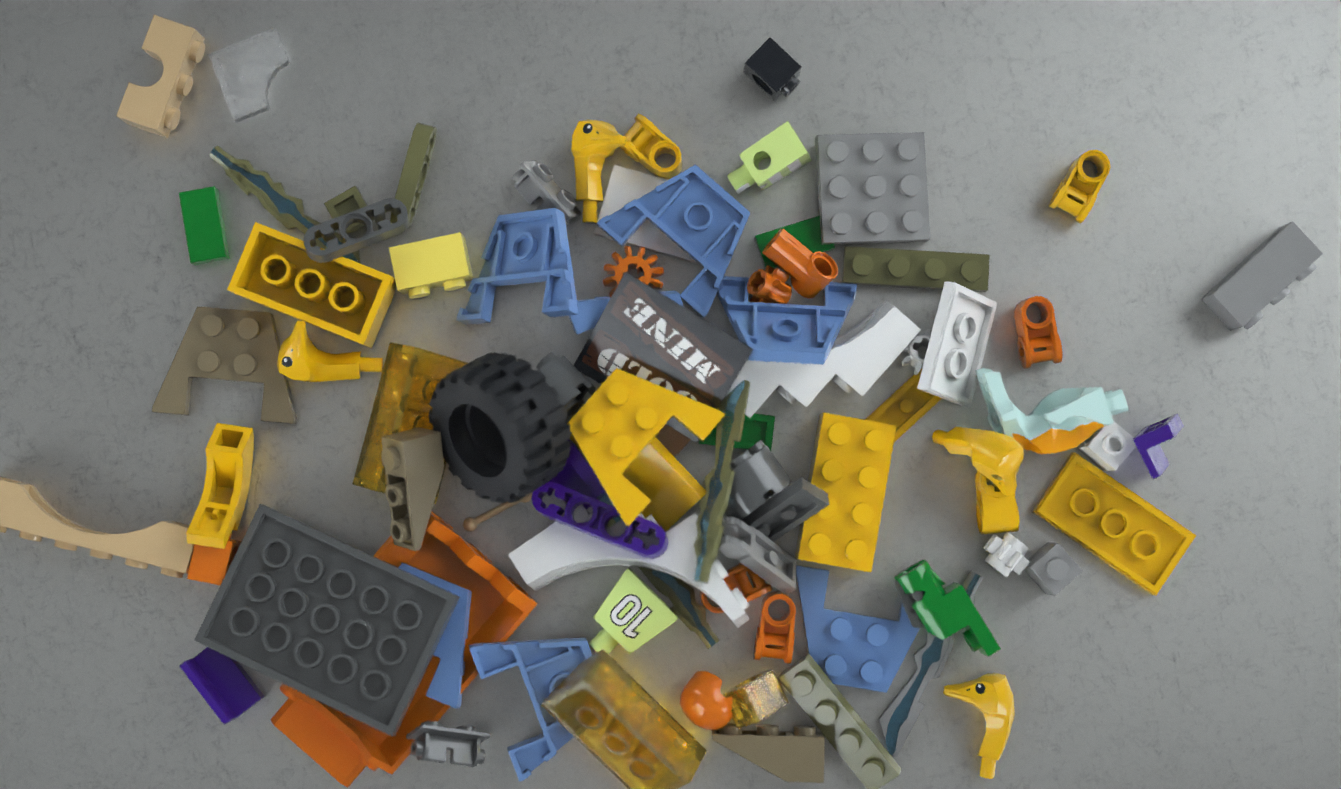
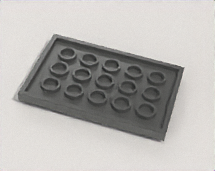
M260 504L194 641L390 736H396L460 596L268 506Z

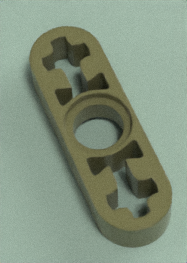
M417 123L413 130L394 198L401 201L407 208L408 228L411 227L416 215L437 136L436 127ZM391 211L390 221L391 223H396L397 215L394 216Z

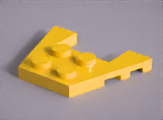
M616 368L567 424H570L572 436L623 522L629 527L651 500L622 475L672 417L703 442L723 419L725 414L718 409Z

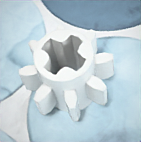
M927 329L924 335H916L911 344H908L902 351L906 352L907 356L902 360L901 365L910 364L914 367V375H918L923 367L925 359L918 358L917 350L922 345L926 347L927 352L930 329Z
M1008 532L1002 538L993 534L983 547V549L990 553L984 561L1005 578L1012 571L1020 576L1030 563L1024 557L1029 548Z

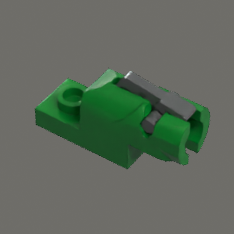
M926 560L916 562L895 575L896 581L894 584L910 624L913 627L925 628L927 632L941 640L946 639L965 627L966 631L962 635L973 652L979 650L980 653L989 657L1001 649L961 584L953 582L943 588L944 581L933 571Z

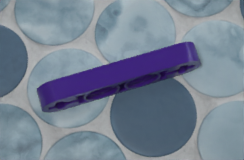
M548 481L533 491L532 504L546 518L644 558H658L667 550L668 536L662 527L655 522L638 516L629 527L626 526L623 534L616 537L610 536L607 533V524L611 519L620 517L615 506L555 482ZM554 491V496L559 501L567 504L565 511L555 504H549L546 508L542 498L544 495L551 496ZM581 504H589L593 509L590 520L584 523L576 522L573 515L574 510ZM635 524H639L636 530L642 535L650 536L652 532H655V537L659 540L658 545L651 544L648 549H645V543L633 536Z

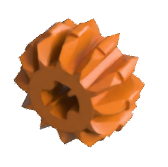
M625 246L626 258L622 259L617 252H614L611 256L617 266L611 264L604 265V271L615 276L603 279V284L607 287L618 286L624 273H629L630 269H636L637 274L642 272L644 275L638 278L640 281L654 289L661 290L663 282L654 279V277L663 275L664 269L663 267L651 268L658 261L656 254L644 260L646 254L645 247L641 246L638 249L637 256H632L631 247ZM617 286L610 291V297H612Z

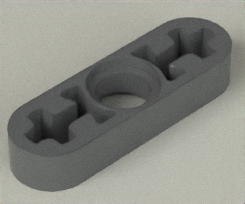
M388 198L309 228L304 235L303 241L306 253L313 261L325 263L400 235L408 226L407 208L401 201ZM392 211L394 216L397 215V222L391 224L386 219L385 213ZM371 217H374L375 223L378 224L377 231L373 229ZM352 223H362L367 227V232L361 238H351L346 234V229ZM339 230L343 244L339 245L334 231ZM322 237L327 242L328 248L321 250L319 246H316L317 238Z

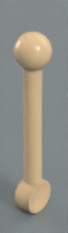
M531 492L513 503H502L476 518H466L463 522V527L466 531L472 532L477 528L478 524L520 502L527 503L531 501L533 494Z

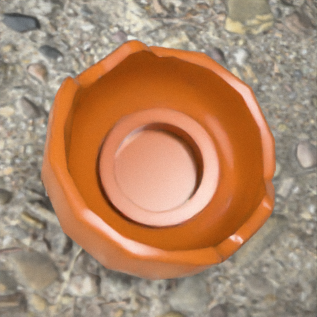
M697 671L682 690L680 705L683 713L694 725L703 729L718 730L724 728L733 717L731 712L733 698L732 696L726 698L721 694L722 680L708 671Z

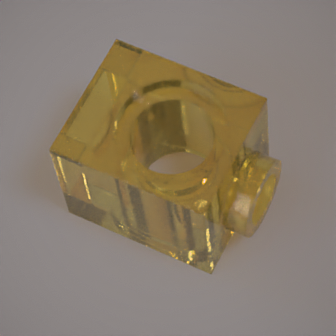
M773 669L751 676L722 694L726 698L730 696L733 698L731 712L737 729L761 722L789 703Z

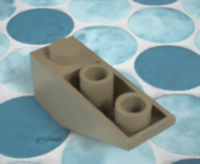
M420 427L381 437L383 446L381 458L387 480L386 498L390 505L391 514L390 533L394 539V545L413 551L420 550L444 471L440 432Z
M728 723L724 728L712 730V740L786 782L824 783L825 737L822 732H816V727L797 725L794 726V732L779 731L778 725L771 724L757 725V730H742L741 724Z

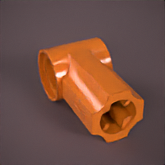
M784 228L780 229L762 251L766 257L791 276L793 288L805 298H814L838 275V266L831 256L821 251L811 252Z

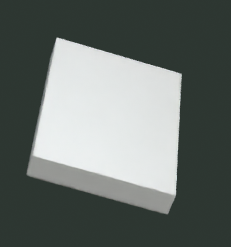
M614 164L598 221L620 210L629 202L637 200L653 191L655 187L668 181V179ZM646 220L625 243L638 248L642 246L652 252L698 264L649 220ZM596 225L594 235L613 240Z
M944 282L917 389L957 405L971 407L978 381L975 370L981 369L997 302L955 282Z

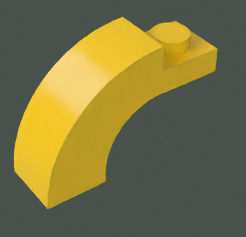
M216 423L205 448L207 466L202 496L186 532V537L189 544L225 549L232 530H238L245 508L252 473L254 435L253 428Z

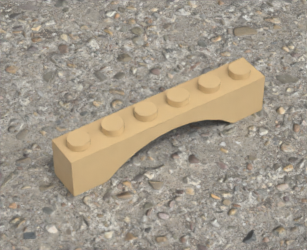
M0 476V532L6 533L7 528L19 530V537L38 542L42 541V537L54 539L55 547L77 551L78 546L91 549L89 555L101 559L112 560L113 555L126 558V565L136 568L147 569L148 564L162 567L161 574L171 577L183 578V574L189 572L194 544L187 543L186 532L189 528L188 524L176 521H161L145 529L125 534L94 531L75 524L59 514L43 499L34 485Z

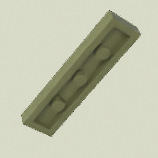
M845 246L843 248L842 283L943 290L944 282L946 281L955 282L974 292L988 291L990 254Z
M807 654L781 672L778 679L867 789H879L900 775L902 768L810 654Z

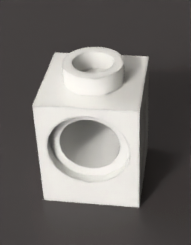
M1114 420V423L1100 428L1077 447L1079 451L1104 472L1116 471L1136 447L1133 440L1134 437Z

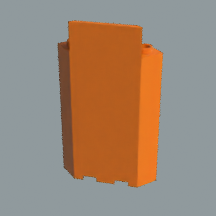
M431 511L420 550L413 551L394 545V539L390 536L373 555L396 567H399L402 563L411 565L472 591L468 638L465 639L463 660L465 661L464 676H462L461 693L479 674L469 645L474 643L506 642L538 604L515 580L503 574L492 564V561L472 543L469 544L453 530L450 524L433 511ZM432 656L396 736H390L283 683L280 686V690L288 699L270 720L276 728L340 784L346 787L352 784L366 766L373 771L380 768L392 775L411 753V744L414 740L406 739V735L419 727L423 722H438L450 708V706L425 696L440 658Z

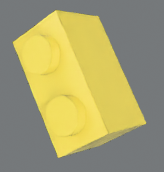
M461 232L389 247L397 290L403 295L408 294L411 299L430 295V289L444 286L445 291L466 287L465 282L471 281L473 278L466 240Z

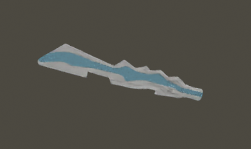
M970 570L962 586L974 604V595L983 577ZM926 631V645L913 655L918 668L879 718L885 742L892 757H896L899 754L925 704L919 702V699L930 679L940 677L953 649L956 633L941 640Z

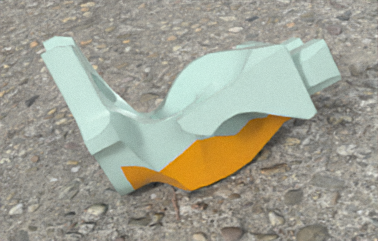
M986 368L975 370L988 410V422L993 431L1013 437L1023 446V450H1031L1038 454H1052L1075 448L1100 428L1114 423L1113 415L1129 411L1122 389L1104 392L1102 387L1062 388L1044 397L1035 409L1026 416L1008 398L1000 372H993V370Z

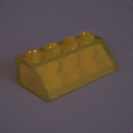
M390 342L353 485L386 494L387 480L381 458L383 450L381 437L418 427L432 430L433 424L429 422V412L432 408L430 401L436 385L447 374L468 364L467 362L418 347ZM444 458L443 461H444V471H445V467H446L447 462H446V460H445V458ZM443 471V474H442V477H441V481H440V484H439V487H438V491H437V494H436V497H435V501H434V504H435V505H436L437 498H438V494H439V490H440V487H441V483H442L444 471Z
M604 650L581 662L541 704L548 713L628 789H678L691 782L707 752L692 734L682 727L665 708Z

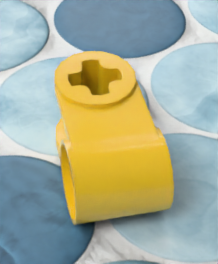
M638 113L634 118L636 122L624 135L626 137V144L619 146V148L657 177L669 180L680 174L682 170V156L679 147L661 133L650 120ZM662 154H671L676 159L674 164L667 168L658 166L656 160Z
M1089 150L1075 159L1065 178L1057 187L1048 206L1052 209L1058 207L1075 216V221L1082 223L1091 211L1097 199V194L1109 174L1111 167L1107 155L1102 151ZM1083 161H1091L1096 165V177H1089L1084 173L1082 168Z
M977 470L974 481L977 500L976 519L979 533L983 535L1019 531V511L1015 493L1012 496L1003 495L996 485L995 488L992 485H988L986 482L987 477Z

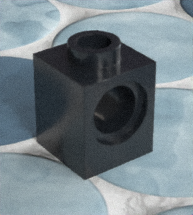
M769 37L745 62L744 73L775 101L781 94L785 97L789 96L801 81L798 77L802 66Z

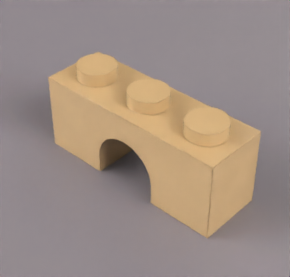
M154 15L142 49L152 58L162 61L163 74L157 83L147 87L129 82L116 116L128 125L168 138L171 130H174L180 121L181 112L179 108L183 97H186L191 91L193 85V77L191 75L196 63H199L204 56L205 38L195 28Z

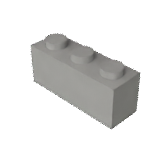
M1292 221L1279 227L1201 300L1230 331L1241 327L1247 330L1264 316L1260 311L1269 303L1275 305L1289 294L1290 290L1287 288L1289 284L1295 279L1298 281L1303 280L1317 268L1314 262L1323 253Z

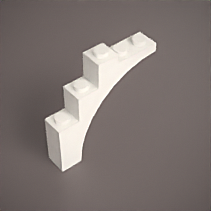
M885 300L864 321L842 335L837 336L824 365L747 360L726 394L727 396L734 388L737 389L730 400L728 409L734 413L736 403L745 385L744 380L750 382L745 412L749 418L752 417L778 385L780 387L777 389V392L787 401L794 404L798 400L805 407L812 402L831 379L848 394L854 389L863 397L921 329L894 305Z
M581 504L574 510V520L579 523L587 522L592 517L593 511L589 513ZM696 513L666 532L669 541L667 550L663 555L654 559L644 558L558 522H554L508 554L526 584L535 591L561 577L589 568L613 565L645 567L673 575L698 588L721 607L737 628L750 620L744 611L750 605L737 587L730 591L723 579L729 575L718 558L715 559L711 566L709 583L694 581L697 564L694 543L698 535L696 525L698 516ZM652 514L645 518L658 524ZM706 519L704 523L706 530L708 529L709 519ZM620 520L608 528L607 533L610 536H620L626 530L627 525L623 520ZM635 524L633 536L645 543V549H648L651 544L658 545L659 540L655 537V532H652L650 536L642 535L636 530L639 524Z

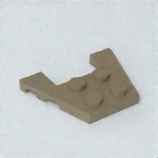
M197 306L152 406V412L189 415L193 378L263 383L261 421L297 424L296 412L293 410L290 397L289 382L286 380L285 375L279 373L277 367L280 343L273 314L270 312Z

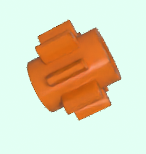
M769 265L766 266L765 270L759 269L755 271L747 283V291L753 295L750 302L787 304L792 295V287L786 283L790 275Z

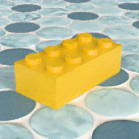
M255 222L227 290L240 297L372 349L397 286L394 277L343 256L325 263L315 262L307 255L304 241Z
M824 412L819 414L808 481L828 493L829 505L800 524L794 556L796 559L872 572L896 425Z

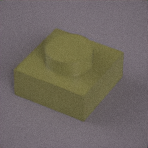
M356 186L324 203L332 219L368 206ZM352 223L347 227L346 234L354 232L364 226V224Z

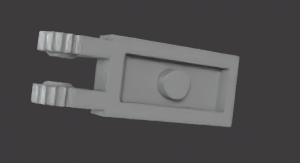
M723 517L721 526H724L723 533L725 537L721 538L719 551L724 553L727 558L739 559L740 563L782 593L787 595L796 591V558L752 525L749 526L736 517Z

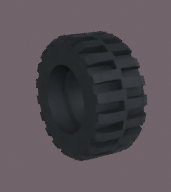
M495 352L487 353L447 374L446 377L439 381L430 401L432 408L429 412V422L433 424L432 430L439 431L441 434L443 459L445 458L450 466L448 470L453 476H458L462 480L461 484L466 489L475 490L477 496L483 499H490L492 502L513 503L555 478L563 470L571 447V442L568 441L571 436L570 424H566V409L564 405H560L555 388L553 386L549 387L545 382L546 377L540 371H534L531 368L532 364L523 359L516 360V356Z

